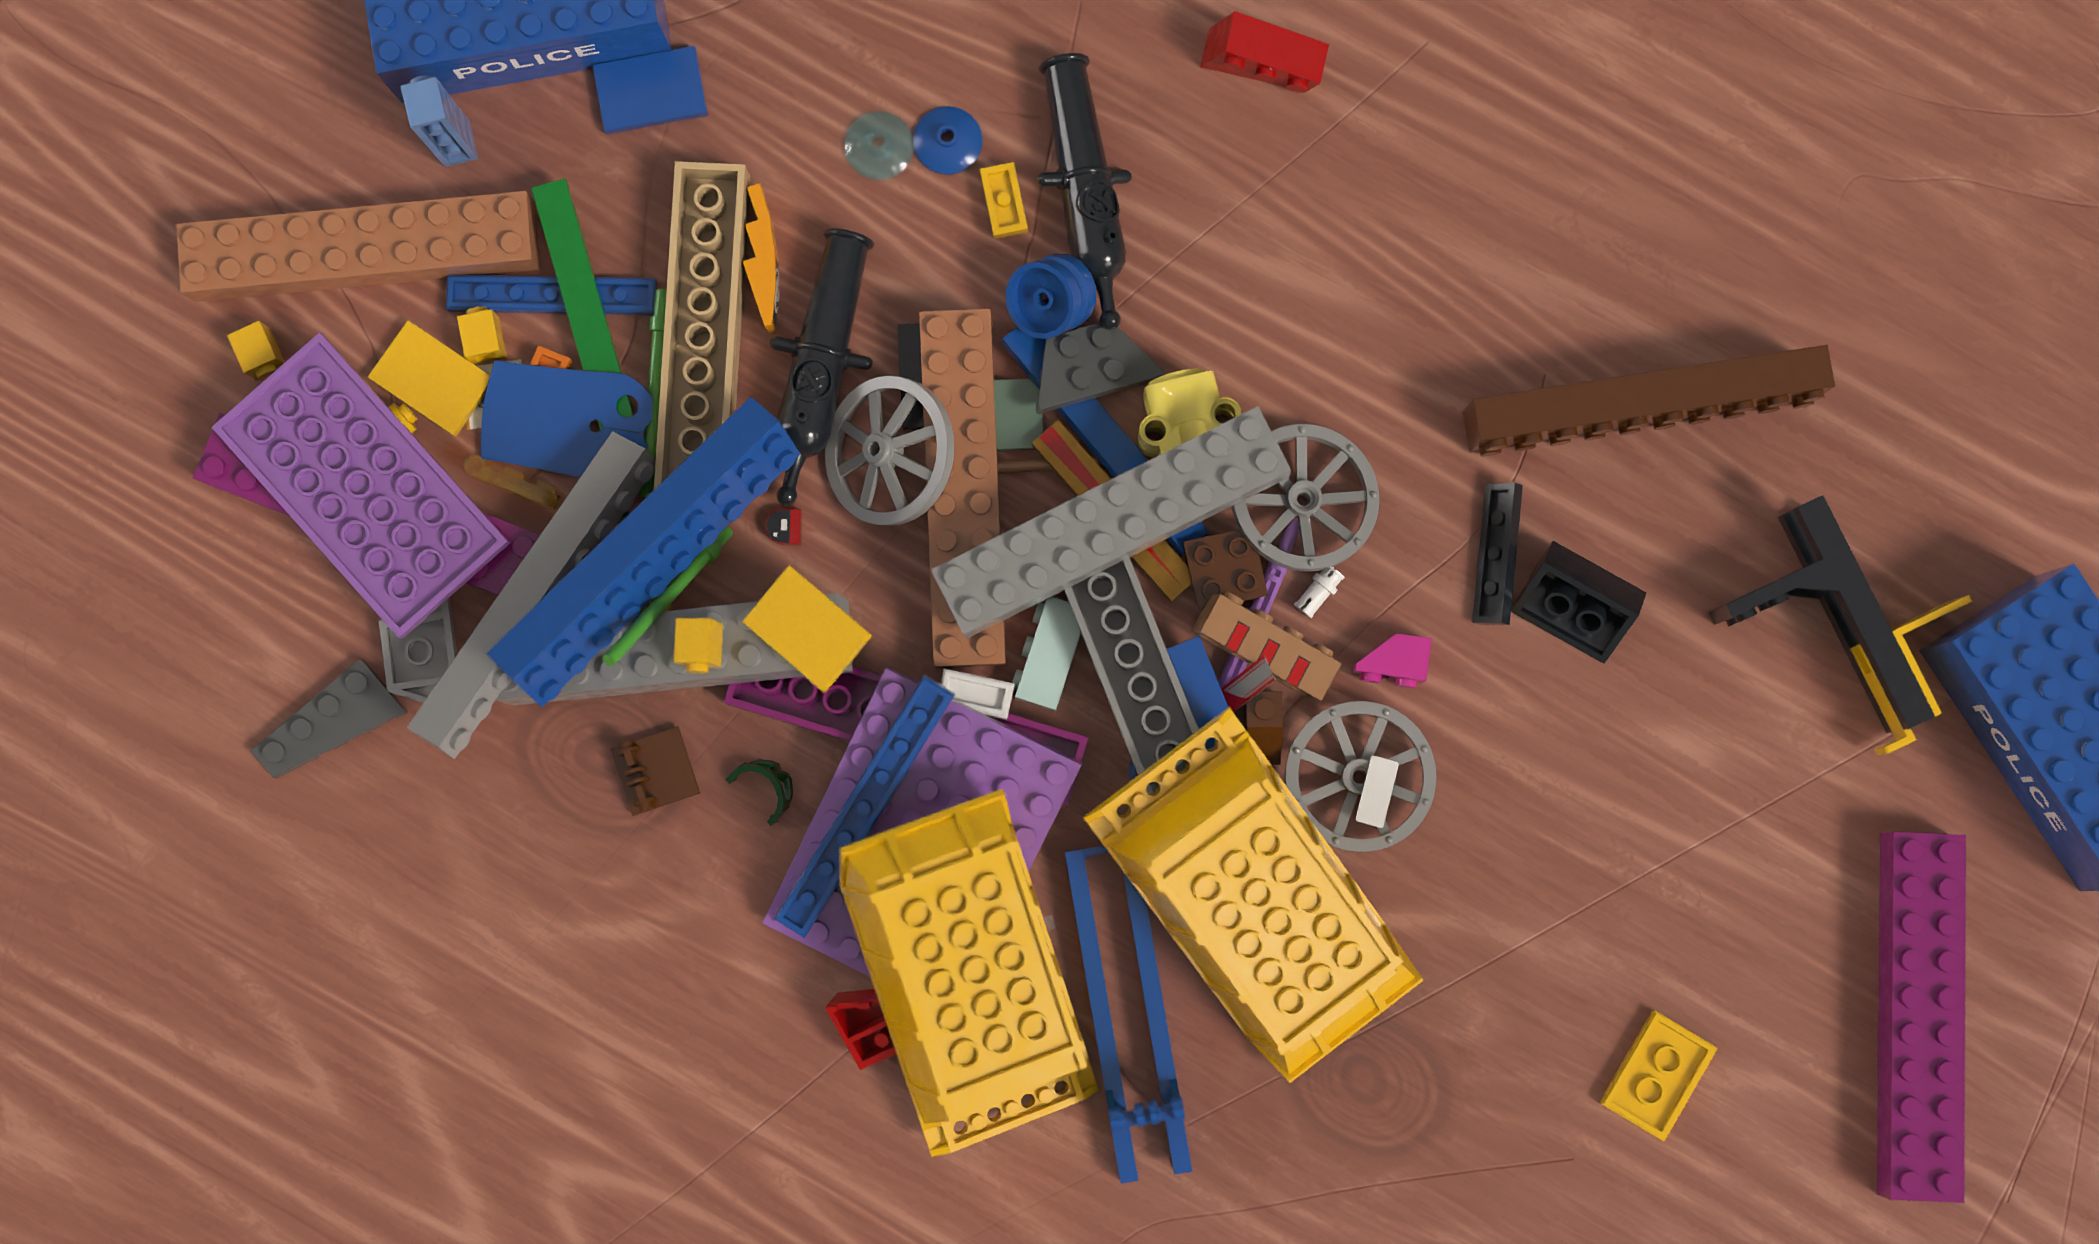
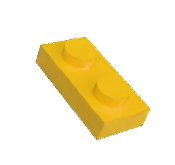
M1014 162L981 168L980 174L994 239L1028 232Z

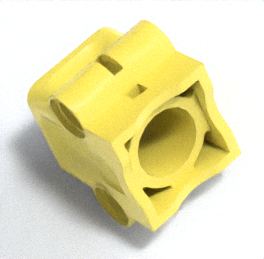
M1193 368L1160 376L1148 383L1149 386L1144 388L1143 400L1147 417L1141 422L1139 428L1138 447L1145 456L1150 458L1157 457L1221 425L1216 420V416L1224 415L1231 420L1241 415V408L1234 399L1228 397L1220 398L1214 371L1204 372L1201 368ZM1155 431L1161 434L1163 438L1159 441H1152L1147 438L1146 434Z

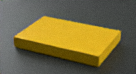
M407 321L368 378L456 437L484 398L490 375L410 321Z
M790 565L742 621L824 692L829 689L872 637L871 633Z
M1652 1010L1599 1103L1664 1142L1718 1048L1656 1010Z

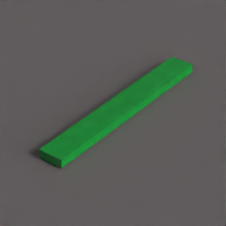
M563 178L532 187L583 371L623 374L568 181ZM629 395L620 397L616 404L618 413L625 418L634 416ZM598 420V424L601 431L603 426L601 421Z

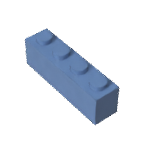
M419 76L410 80L409 84L400 86L411 129L444 167L479 159L469 119L436 77Z

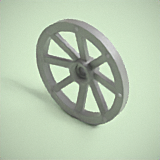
M899 376L876 377L853 389L835 412L831 435L825 447L827 476L839 502L856 518L871 524L885 526L908 523L929 510L938 500L948 482L954 459V435L949 416L943 404L923 384ZM895 389L907 392L884 428L881 392ZM868 399L871 435L850 422L858 408ZM919 400L929 413L933 425L897 436L896 433L916 401ZM846 433L862 444L863 447L861 453L843 463L842 448ZM936 437L937 454L933 470L903 455L904 447ZM869 463L859 500L851 490L846 480V475ZM896 465L928 481L924 490L910 504L907 503L894 471ZM880 470L897 509L896 511L878 512L871 509Z
M1295 424L1271 431L1277 444L1295 440V484L1287 478L1277 483L1286 495L1257 493L1233 505L1232 511L1238 529L1258 554L1271 563L1283 568L1296 571H1319L1344 562L1366 542L1378 516L1379 489L1376 476L1369 461L1349 439L1338 432L1322 426ZM1307 439L1324 443L1339 452L1313 482L1307 481ZM1348 460L1357 472L1363 490L1322 494L1320 489ZM1297 497L1304 498L1306 500L1307 505H1300L1297 501ZM1364 502L1363 517L1355 534L1320 508V506ZM1247 505L1285 507L1286 511L1262 536L1250 518ZM1310 516L1347 544L1334 552L1315 556ZM1294 517L1298 518L1303 556L1287 553L1271 544Z
M1368 701L1346 702L1320 712L1299 731L1290 747L1286 760L1285 785L1328 845L1351 852L1376 851L1402 841L1423 821L1435 795L1436 765L1425 736L1405 715L1379 703ZM1361 714L1377 717L1360 759L1356 757L1341 717ZM1328 722L1331 723L1346 760V765L1305 749L1310 738ZM1387 722H1390L1409 738L1414 748L1388 758V760L1396 761L1400 766L1419 757L1422 768L1420 794L1394 785L1391 796L1413 803L1416 806L1408 818L1393 831H1390L1385 820L1382 828L1376 827L1380 835L1379 837L1371 839L1344 837L1358 795H1362L1371 756L1374 755ZM1300 759L1341 776V779L1301 795L1298 780ZM1355 771H1361L1364 774L1363 783L1358 784L1354 782L1353 773ZM1346 789L1347 794L1332 832L1321 825L1306 806Z

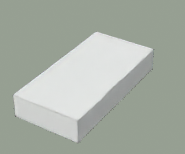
M948 669L943 670L941 684L956 693L953 699L987 716L1007 720L1015 686L1014 683Z

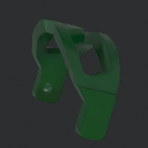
M758 759L748 763L745 762L738 766L726 778V781L731 784L737 780L741 773L748 771L757 772L767 777L773 784L778 797L777 809L767 821L772 826L790 808L793 797L792 779L789 773L782 771L780 764L775 761ZM780 781H782V782L784 783L785 794H784L783 785H782V783H781Z

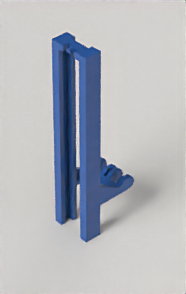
M1105 846L1065 852L1120 1183L1123 1184L1139 1181L1130 1126L1137 1125V1127L1146 1126L1148 1123L1152 1125L1160 1123L1159 1121H1165L1174 1175L1192 1172L1184 1125L1183 1101L1180 1096L1147 903L1123 872L1162 1104L1157 1105L1156 1100L1147 1101L1148 1107H1143L1141 1102L1135 1103L1134 1109H1126L1085 860H1088L1090 855L1108 853Z

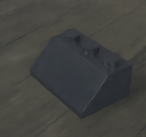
M1552 541L1534 568L1511 612L1605 664L1638 618L1647 592L1559 543Z

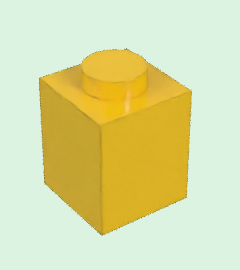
M475 307L468 309L466 315L457 316L464 357L472 364L507 357L500 319L492 309Z
M257 321L227 335L243 373L254 380L267 379L285 363L271 329L261 321Z
M676 618L674 663L686 667L687 673L706 674L708 673V668H721L723 624L712 618Z

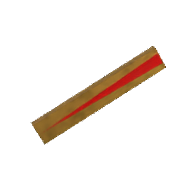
M1059 420L1031 443L1077 496L1111 480ZM1165 540L1131 556L1170 602L1192 584L1189 567Z

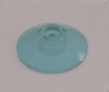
M871 112L861 116L851 125L845 138V153L850 165L857 173L869 179L885 180L897 176L908 166L913 156L914 143L909 127L902 119L888 112ZM881 137L885 142L881 147H875L872 145L874 138Z

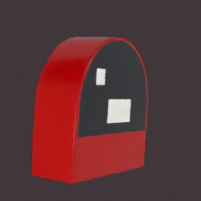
M778 509L772 512L765 524L766 533L769 538L779 545H801L802 510Z

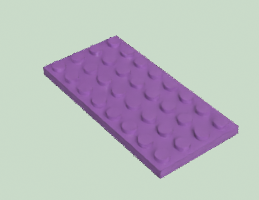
M320 332L211 427L400 639L407 636L510 544L506 537Z

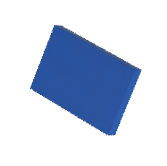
M695 46L593 65L606 134L708 116Z

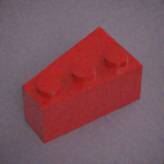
M1234 11L1209 28L1200 67L1284 86L1288 90L1297 93H1305L1321 83L1329 44Z
M875 989L838 992L827 1004L825 1009L860 1070L896 1054Z

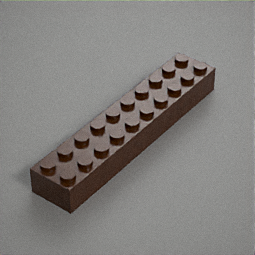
M1827 344L1475 398L1463 411L1469 452L1480 451V456L1484 457L1500 454L1502 448L1511 446L1515 447V451H1525L1536 448V443L1549 441L1550 446L1567 444L1571 442V438L1584 435V439L1589 441L1606 437L1605 433L1619 430V435L1634 434L1641 431L1640 427L1653 425L1654 430L1674 427L1676 426L1675 422L1687 419L1689 425L1708 422L1710 417L1723 414V419L1742 417L1745 415V411L1757 409L1758 414L1778 411L1780 410L1779 406L1791 403L1793 409L1814 405V401L1825 398L1824 394L1835 387V381Z

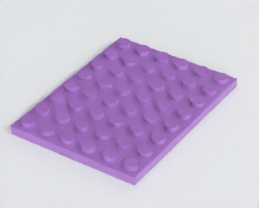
M886 667L763 921V924L869 977L870 974L840 888V882L805 938L774 920L919 684L918 681L890 667ZM952 699L867 838L1003 789L1012 824L1029 872L1082 762Z

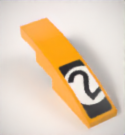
M758 183L747 187L758 220L745 224L756 257L742 262L768 334L776 330L779 303V261L774 226L765 193L761 184Z

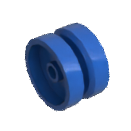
M1054 253L1020 266L1010 276L1006 287V307L1011 320L1022 332L1033 338L1048 339L1082 325L1092 315L1096 304V285L1091 272L1080 260L1069 254Z

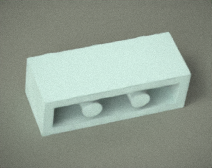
M1049 597L1046 599L1045 604L1039 602L1032 622L1038 624L1034 637L1027 636L1021 655L1027 657V661L1023 671L1016 670L1012 683L1015 684L1014 691H1017L1015 700L1056 712L1081 631L1069 602Z

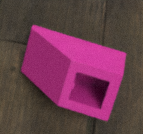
M1396 633L1352 666L1351 673L1359 674V680L1364 682L1381 683V678L1395 680V686L1416 688L1417 683L1422 684L1427 680L1432 638Z

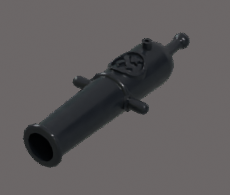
M1065 53L1048 58L1039 66L1041 74L1045 75L1058 169L1056 172L1040 173L1037 177V182L1040 186H1057L1058 189H1061L1070 255L1080 260L1091 272L1099 294L1102 310L1100 323L1105 329L1113 330L1119 326L1121 317L1115 309L1113 279L1120 274L1126 263V247L1119 220V202L1112 186L1113 184L1129 183L1132 179V174L1129 170H1113L1112 167L1107 165L1086 69L1090 63L1089 57L1082 53Z
M830 228L826 229L823 233L827 242L800 338L795 337V340L775 336L770 340L772 349L791 353V357L794 358L777 420L781 423L801 454L795 459L794 464L785 471L783 484L777 491V500L784 506L792 505L797 499L796 486L800 470L806 458L817 455L828 443L844 369L847 370L849 366L869 370L873 365L870 357L851 353V349H848L867 252L874 247V242L870 238L850 230Z

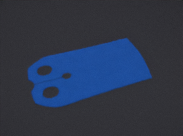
M494 360L482 411L481 459L581 477L612 431L642 446L646 450L648 449L643 438V432L645 427L652 422L653 397L636 380L624 374L550 368ZM624 395L633 396L638 402V411L630 418L622 417L616 409L617 401ZM596 419L600 420L603 426L602 430L597 433L590 429L591 421Z

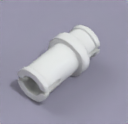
M1334 567L1324 569L1320 574L1315 573L1312 577L1313 583L1301 598L1295 602L1294 606L1301 612H1304L1306 616L1312 618L1330 594L1334 596L1338 591L1336 586L1345 577L1339 571L1334 570Z

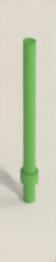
M664 289L656 290L654 316L650 317L649 332H652L648 393L653 397L652 422L644 430V441L648 446L647 451L655 461L667 290ZM655 469L651 479L644 483L640 489L639 498L646 499L654 491Z
M728 526L718 535L713 544L705 547L692 560L691 565L685 571L680 572L668 584L663 593L646 608L603 655L602 659L605 664L611 667L614 666L704 566L712 564L721 554V548L733 536V532Z

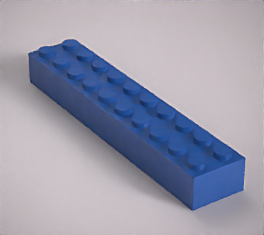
M750 397L486 654L541 707L557 697L561 688L575 675L581 673L586 668L588 662L601 649L611 644L615 635L628 623L633 622L640 614V611L653 598L661 595L666 586L680 572L685 571L691 565L692 560L705 547L713 544L718 535L731 522L737 520L742 515L744 509L757 496L764 494L769 485L783 471L788 470L794 464L795 459L801 453L781 423Z

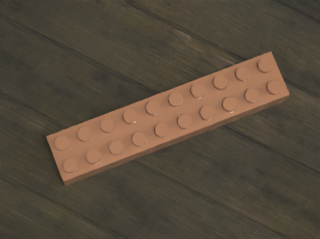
M527 191L176 224L180 293L194 302L445 279L447 275H487L540 270L535 201Z
M991 310L919 312L922 384L929 388L943 404L949 416L954 435V459L948 482L938 500L927 510L934 667L954 668L1006 665L1004 620L966 639L931 569L1001 535ZM923 406L925 428L933 425V422ZM936 437L925 440L926 467L933 470L937 454Z

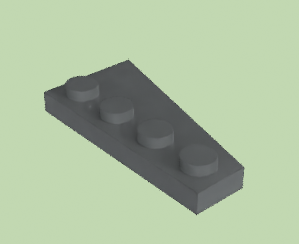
M360 658L254 747L251 752L273 778H279L317 759L318 756L332 749H337L349 743L348 741L364 733H369L394 718L407 714L408 711L393 693L387 692V686L366 661Z

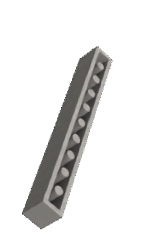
M612 431L407 726V729L453 759L468 745L472 733L481 720L488 716L492 704L512 680L486 653L614 530L624 512L631 508L635 496L644 483L648 482L654 473L656 461L645 448Z

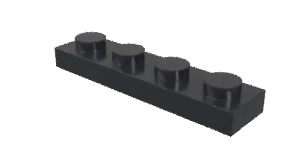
M1515 482L1485 484L1472 623L1510 625L1523 485Z

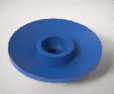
M945 106L933 109L921 118L915 128L913 137L915 153L920 162L935 173L953 175L963 172L971 167L980 155L982 132L979 124L972 115L957 107ZM945 132H951L954 138L949 142H945L941 139V135Z

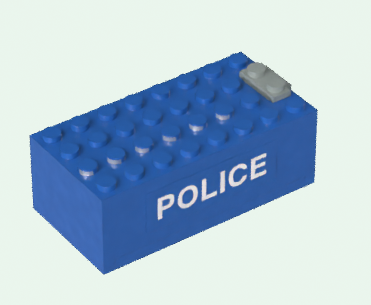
M364 0L376 74L402 104L404 100L400 86L409 84L410 80L419 76L436 77L449 95L593 69L595 64L672 50L664 0Z
M2071 564L2036 575L1923 647L1919 652L2078 890L2099 891V599L2076 565Z

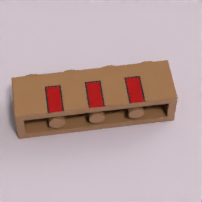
M1225 591L1223 595H1210L1191 632L1249 665L1265 656L1275 680L1310 700L1322 701L1341 665L1340 662L1331 658L1334 654L1333 651L1318 643H1315L1312 647L1302 641L1304 637L1302 633L1288 626H1285L1284 629L1272 624L1274 618L1259 609L1251 612L1242 607L1244 601L1232 593Z

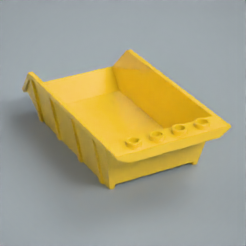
M1229 707L1083 817L1247 1039L1289 1083L1423 981L1387 925ZM1211 737L1215 738V745L1211 749H1205V741ZM1179 760H1186V767L1182 771H1176V763ZM1150 782H1157V789L1152 793H1147V785ZM1121 804H1127L1128 811L1123 815H1118L1117 808Z
M1003 789L840 848V888L931 1157L955 1152L1083 1101L1099 1091L1012 824ZM1058 1081H1064L1065 1083L1061 1091L1054 1090V1086ZM1026 1094H1031V1101L1025 1105L1021 1104L1022 1097ZM997 1107V1115L989 1118L987 1116L989 1109ZM957 1121H964V1128L960 1131H954L955 1123Z

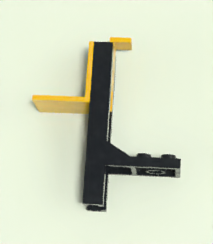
M1821 495L1778 517L1803 568L1708 613L1714 625L1726 621L1729 627L1758 614L1755 607H1758L1761 612L1790 599L1789 596L1819 599L1886 733L1892 732L1895 739L1874 749L1877 755L1888 754L1916 741L1911 730L1912 727L1942 714L1902 634L1972 602L1969 595L1945 602L1890 628L1824 495Z

